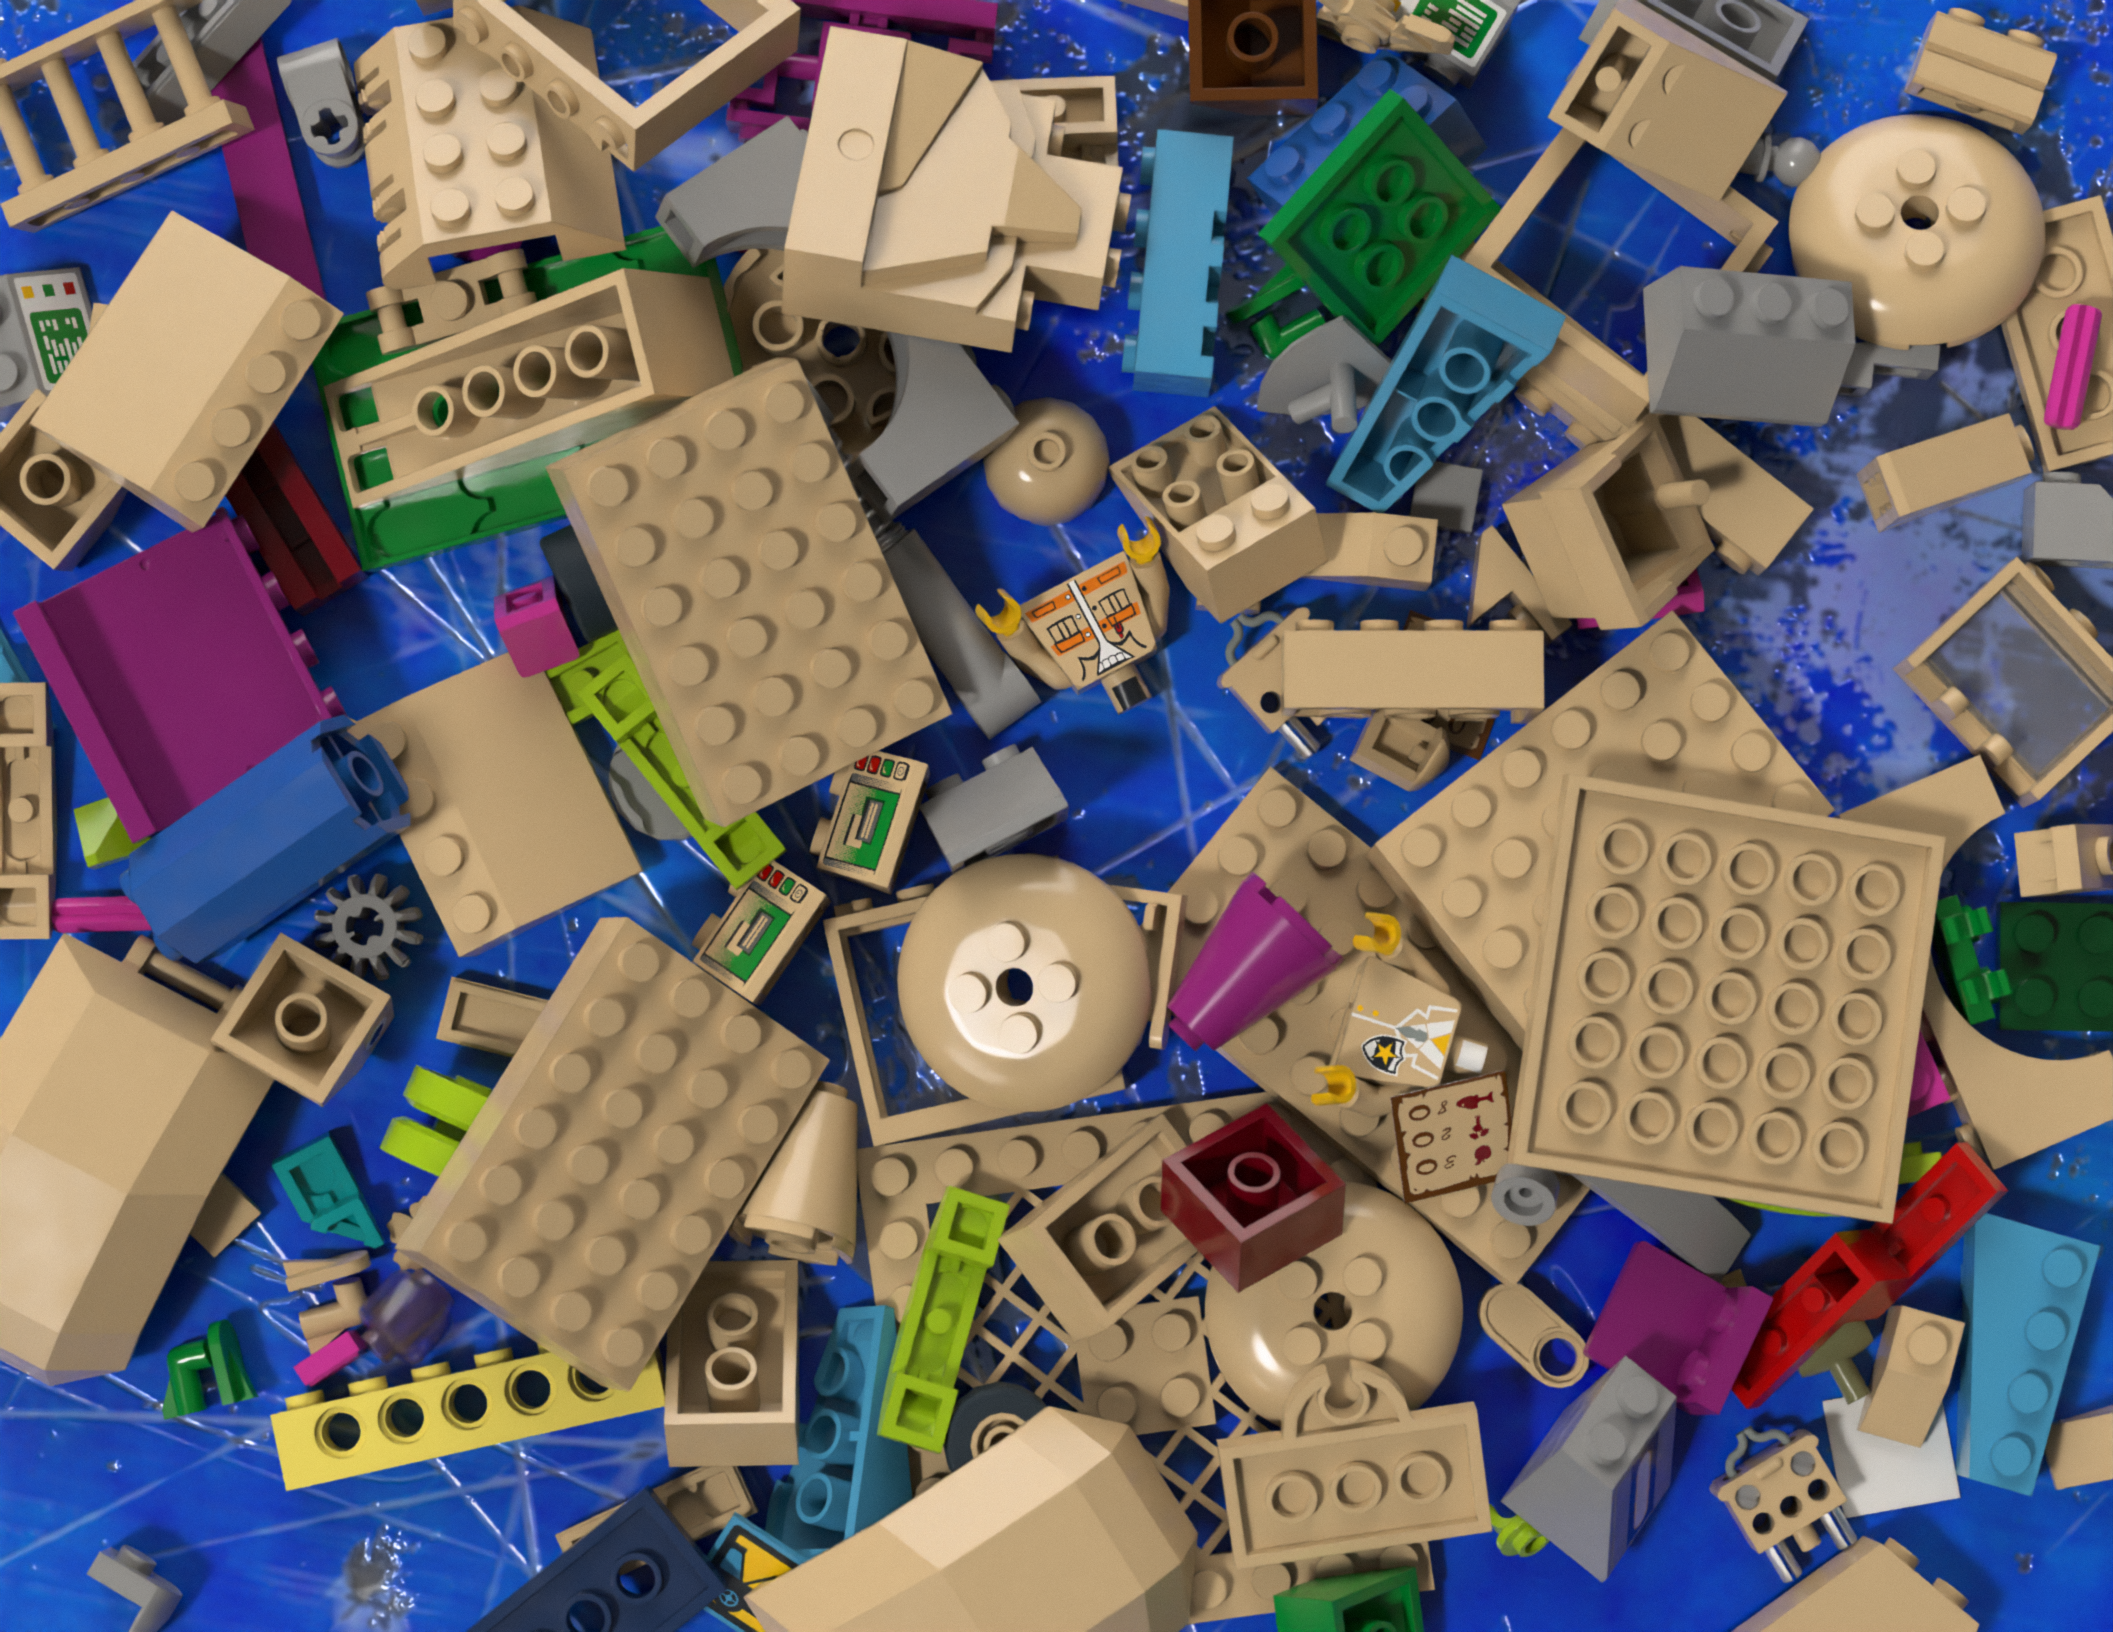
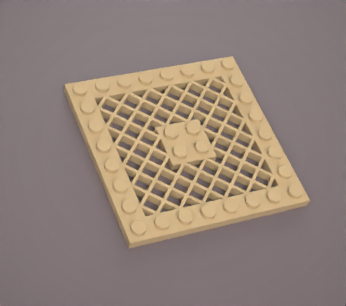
M1268 1092L857 1149V1174L875 1306L886 1305L894 1308L896 1335L899 1332L910 1289L930 1232L927 1204L941 1202L948 1186L981 1196L1015 1192L1006 1203L1010 1205L1008 1217L1022 1197L1035 1207L1042 1202L1041 1199L1029 1190L1065 1185L1161 1113L1164 1114L1185 1144L1189 1146L1267 1103L1342 1181L1362 1183L1376 1188L1377 1182ZM1199 1251L1185 1262L1187 1265L1166 1293L1157 1287L1150 1292L1159 1301L1136 1304L1107 1330L1074 1342L1068 1333L1047 1318L1050 1309L1045 1303L1037 1311L1010 1290L1022 1274L1017 1265L1003 1284L986 1272L983 1282L994 1289L996 1293L977 1319L972 1320L965 1349L975 1335L978 1334L1003 1353L1005 1357L984 1384L961 1366L959 1367L957 1377L974 1389L977 1386L998 1382L1010 1364L1015 1362L1041 1382L1034 1392L1041 1399L1050 1389L1077 1410L1076 1413L1129 1425L1135 1435L1176 1430L1156 1457L1146 1449L1145 1451L1159 1473L1186 1492L1179 1501L1184 1512L1195 1499L1222 1520L1202 1548L1197 1546L1188 1624L1275 1612L1273 1595L1312 1579L1412 1566L1416 1567L1419 1592L1435 1590L1428 1541L1235 1570L1232 1551L1212 1553L1229 1530L1227 1511L1201 1492L1202 1488L1220 1466L1218 1447L1192 1427L1216 1424L1214 1399L1241 1419L1227 1438L1242 1436L1249 1426L1258 1433L1272 1431L1255 1419L1258 1414L1251 1408L1246 1412L1219 1392V1389L1226 1381L1221 1371L1212 1383L1210 1382L1204 1335L1208 1336L1205 1317L1201 1318L1199 1297L1191 1296L1174 1299L1194 1271L1206 1280L1209 1279L1210 1270L1200 1264L1205 1257ZM1337 1292L1326 1293L1328 1303L1319 1297L1315 1305L1322 1310L1317 1317L1322 1325H1325L1330 1319L1331 1328L1337 1329L1349 1322L1352 1308L1344 1295ZM1003 1298H1006L1032 1318V1321L1012 1347L983 1327ZM1040 1325L1069 1346L1048 1375L1019 1354ZM1076 1352L1083 1402L1055 1381ZM1185 1435L1213 1455L1193 1484H1190L1164 1464ZM907 1445L913 1499L952 1472L947 1464L944 1447L940 1454Z

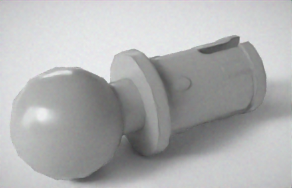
M1764 131L1738 173L1754 175L1755 182H1763L1767 171H1773L1781 183L1790 187H1798L1814 171L1821 155L1819 149L1812 141L1802 137L1789 138L1778 146H1773L1771 133Z

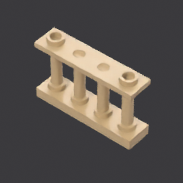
M135 0L9 61L5 58H0V130L22 182L17 188L20 195L0 204L9 227L36 233L255 130L246 107L225 99L221 100L219 96H212L179 15V13L202 3V0ZM153 25H156L188 104L184 109L186 117L167 126L162 122H156L123 41ZM99 51L133 131L128 135L130 143L111 152L106 148L101 149L68 68L69 65ZM44 77L77 156L73 161L75 169L56 178L51 174L46 175L13 94L14 91Z

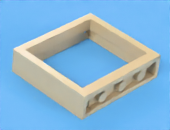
M453 0V26L466 35V42L482 48L500 63L510 78L517 82H524L545 99L549 108L557 116L571 120L592 138L595 145L601 151L608 150L633 172L795 53L798 48L801 8L791 0H699L739 31V33L635 108L504 3L507 0Z
M1563 127L1463 261L1526 294L1492 268L1586 141ZM1609 154L1737 246L1720 270L1757 273L1774 249L1764 242L1779 221L1729 186L1721 200L1716 201ZM1564 321L1552 352L1540 364L1629 428L1645 407L1650 409L1648 370L1641 377Z
M933 884L897 891L898 903L873 909L871 898L834 906L836 917L823 920L874 1147L1026 1113L993 1108L968 1098L888 1116L848 938L910 924L922 903L935 890ZM1120 1070L1103 1087L1083 1099L1125 1090L1122 1071Z

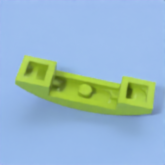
M627 653L623 654L576 692L736 891L741 889L787 851L756 812L726 827L704 819L635 664Z
M953 1186L946 1188L926 1240L903 1313L884 1390L877 1431L878 1436L936 1454L941 1453L958 1390L954 1389L955 1381L986 1270L994 1265L999 1247L997 1239L1002 1236L1010 1207L1009 1204Z

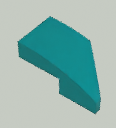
M330 1131L272 1160V1167L302 1221L311 1224V1230L327 1234L328 1231L362 1241L365 1246L372 1248L384 1245L385 1240Z

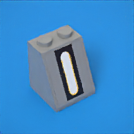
M1624 1356L1564 1409L1501 1499V1502L1600 1582H1604L1670 1486L1677 1396L1627 1356Z

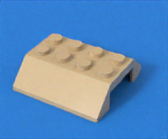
M520 5L511 7L599 78L591 29ZM453 17L394 27L354 62L356 88L359 92V110H362V114L366 113L367 116H373L369 119L370 122L365 123V126L362 127L364 144L366 143L365 155L371 198L374 200L372 201L373 216L376 218V221L388 223L384 227V231H380V234L377 235L378 252H381L379 261L382 283L386 287L400 290L436 284V277L429 257L556 235L563 261L626 250L611 153L606 149L601 151L595 145L592 138L571 120L557 116L549 108L545 99L524 82H517L510 78L500 63L482 48L466 42V35L453 26Z

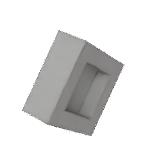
M1435 461L1434 465L1414 484L1409 516L1438 519L1437 529L1470 535L1473 528L1483 470Z

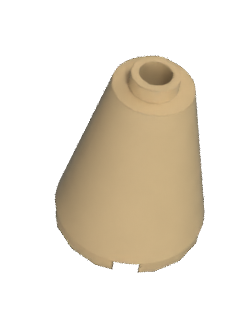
M816 1082L729 1226V1236L747 1246L751 1245L753 1235L765 1239V1242L769 1244V1254L805 1263L836 1266L839 1256L847 1265L853 1262L856 1250L858 1106L853 1101L847 1099V1089L833 1083Z

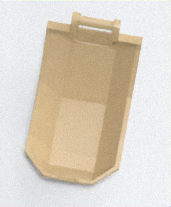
M64 933L0 1038V1360L49 1386L124 1371L129 1366L142 1331L211 1191L276 1081L211 1042L212 1036L244 987L237 984L234 988H231L178 960L172 961L166 958L158 950L154 940L144 935H140L136 939L124 960L120 962ZM148 973L218 1009V1013L216 1014L145 977L144 974Z
M1048 1406L1010 1435L883 1519L781 1576L762 1582L743 1598L765 1632H1179L1189 1621L1198 1532L1129 1425Z

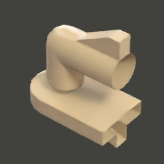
M367 1250L353 1251L327 1259L283 1260V1266L287 1275L285 1281L289 1292L360 1272L371 1265ZM360 1277L343 1278L332 1283L337 1302L299 1312L301 1328L311 1354L329 1344L344 1329L360 1325L368 1319L370 1307Z

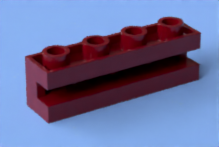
M273 421L225 496L237 516L243 514L260 546L258 551L271 570L270 572L274 573L289 604L304 617L364 581L369 576L362 570L361 563Z

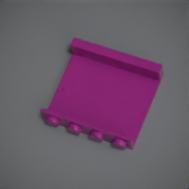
M223 506L215 510L216 515L209 518L204 528L193 533L186 529L43 602L35 600L12 612L132 844L139 843L163 831L319 721L345 715L348 718L333 687L330 686L320 691L309 668L320 662L304 631L300 629L291 634L279 612L290 606L274 573L270 572L261 577L250 553L260 549V546L243 514L231 519L228 511Z

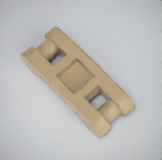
M523 249L500 252L479 261L434 273L436 284L400 290L383 286L366 292L370 312L378 313L383 334L377 337L382 355L396 354L438 342L536 303L535 292H528L523 275V270L528 268ZM498 278L504 299L489 304L484 282ZM419 301L424 323L407 327L402 306Z

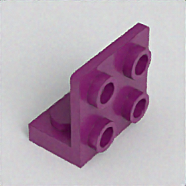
M1639 1241L1633 1245L1583 1349V1353L1587 1358L1609 1370L1624 1356H1627L1677 1396L1676 1407L1689 1415H1719L1774 1298L1753 1286L1727 1288L1648 1242Z

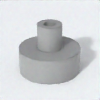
M1505 1164L1500 1168L1495 1179L1491 1194L1492 1204L1503 1218L1512 1223L1524 1226L1539 1225L1549 1220L1554 1214L1560 1193V1183L1551 1170Z

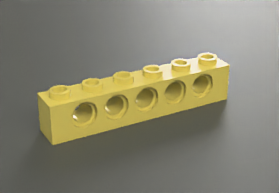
M537 1343L539 1354L514 1359L512 1347L474 1355L476 1368L451 1373L449 1361L411 1369L413 1382L388 1387L386 1375L349 1383L350 1396L326 1402L323 1389L286 1397L287 1410L270 1415L286 1491L664 1407L666 1376L659 1344L630 1392L609 1388L601 1393L588 1390L580 1380V1371ZM527 1370L538 1371L549 1381L550 1395L542 1406L533 1407L525 1404L517 1393L518 1380ZM465 1384L479 1387L486 1396L487 1409L479 1420H466L455 1409L454 1398L456 1392ZM406 1398L415 1401L423 1411V1425L414 1435L401 1433L392 1422V1409L400 1399ZM338 1413L350 1414L359 1423L360 1438L352 1449L341 1448L330 1438L329 1424Z

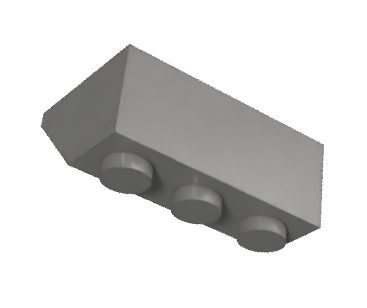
M1600 0L1578 39L1590 45L1617 0ZM1636 0L1773 83L1809 20L1777 0Z
M1679 266L1643 288L1650 413L1816 427L1827 424L1856 344L1852 282Z

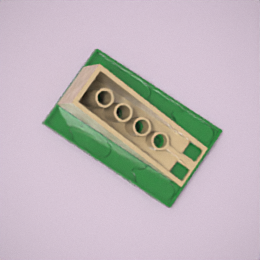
M658 226L624 236L626 250L563 261L560 254L527 264L528 268L523 270V275L528 292H535L536 303L438 342L391 355H382L377 336L383 334L377 312H370V309L342 317L313 360L312 365L362 570L376 572L393 566H403L459 548L486 543L568 518L545 468L546 466L742 374L743 364L730 312L727 311L728 304L716 257L693 268L664 228ZM498 278L484 282L489 304L504 299ZM419 301L402 306L407 327L424 323Z

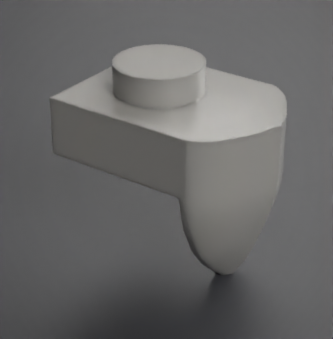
M123 1545L120 1551L112 1547L100 1551L88 1570L87 1575L142 1607L129 1632H157L170 1618L183 1595L171 1582L152 1572L157 1565L153 1559L133 1547Z

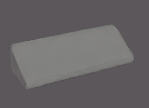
M202 0V3L179 13L210 91L290 5L292 0ZM158 34L132 63L156 122H162L167 126L186 117L184 109L188 104L160 34Z

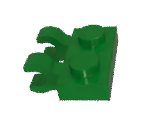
M1954 895L1937 900L1932 940L1952 1004L1967 1023L1973 1025L1996 1018L1992 1004L1998 1003L1999 997L2012 994L2013 990L2006 968L1991 972L1988 966L1980 968L1972 943L1979 942L1980 935L1994 931L1987 907L1974 910L1969 905L1961 907L1958 896Z

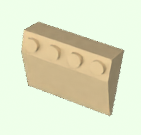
M171 211L29 425L193 533L204 528L344 313L292 277L178 213Z
M509 652L408 695L355 722L356 725L349 729L350 734L358 740L370 734L381 742L408 786L409 800L400 805L399 809L400 815L410 813L411 826L403 830L399 835L459 957L478 956L644 872L641 862L574 726L571 725L566 715L567 711L552 681L548 678L545 671L530 677H521Z

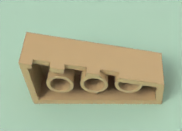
M1330 620L1296 621L1295 630H1284L1281 638V716L1363 719L1371 717V709H1384V717L1419 721L1435 717L1436 709H1448V717L1456 719V722L1481 723L1485 719L1500 717V711H1511V724H1528L1544 709V631H1528V622L1523 620L1489 622V631H1463V622L1459 620L1424 622V631L1399 630V622L1394 620L1361 621L1360 630H1334V622Z

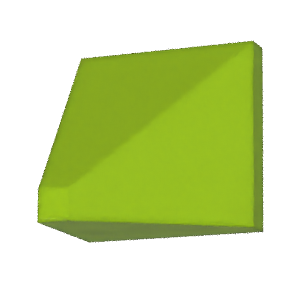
M109 797L73 809L88 868L96 870L128 859L131 852L152 838L149 837L139 843L132 844Z

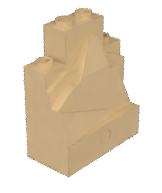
M830 26L784 247L782 313L1012 353L1016 329L1029 330L1034 299L1098 310L1102 287L1115 288L1122 249L1110 248L1112 231L1125 233L1131 201V194L1119 192L1123 167L1061 157L1065 127L1053 125L1057 100L1021 94L1018 86L989 81L981 61L904 38Z

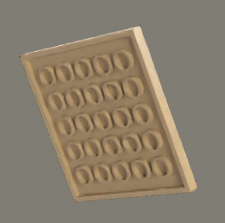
M1575 774L1563 775L1507 1164L1893 1224L1946 837Z

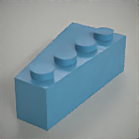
M1158 129L1156 148L1143 146L1140 185H1151L1152 192L1150 210L1137 209L1134 247L1146 248L1144 273L1131 271L1128 310L1140 311L1138 335L1125 334L1122 372L1134 373V391L1208 398L1213 373L1214 357H1212V352L1214 350L1217 328L1218 289L1220 287L1223 262L1224 225L1226 224L1234 136Z
M1451 255L1357 421V428L1351 432L1325 485L1376 513H1384L1434 465L1436 459L1452 443H1457L1473 428L1475 421L1495 402L1499 403L1515 388L1517 381L1533 366L1536 367L1552 352L1566 316Z
M1987 1213L1964 1234L1960 1291H1962V1322L1965 1325L1958 1355H1961L1960 1390H1958L1957 1475L2032 1497L2100 1246Z

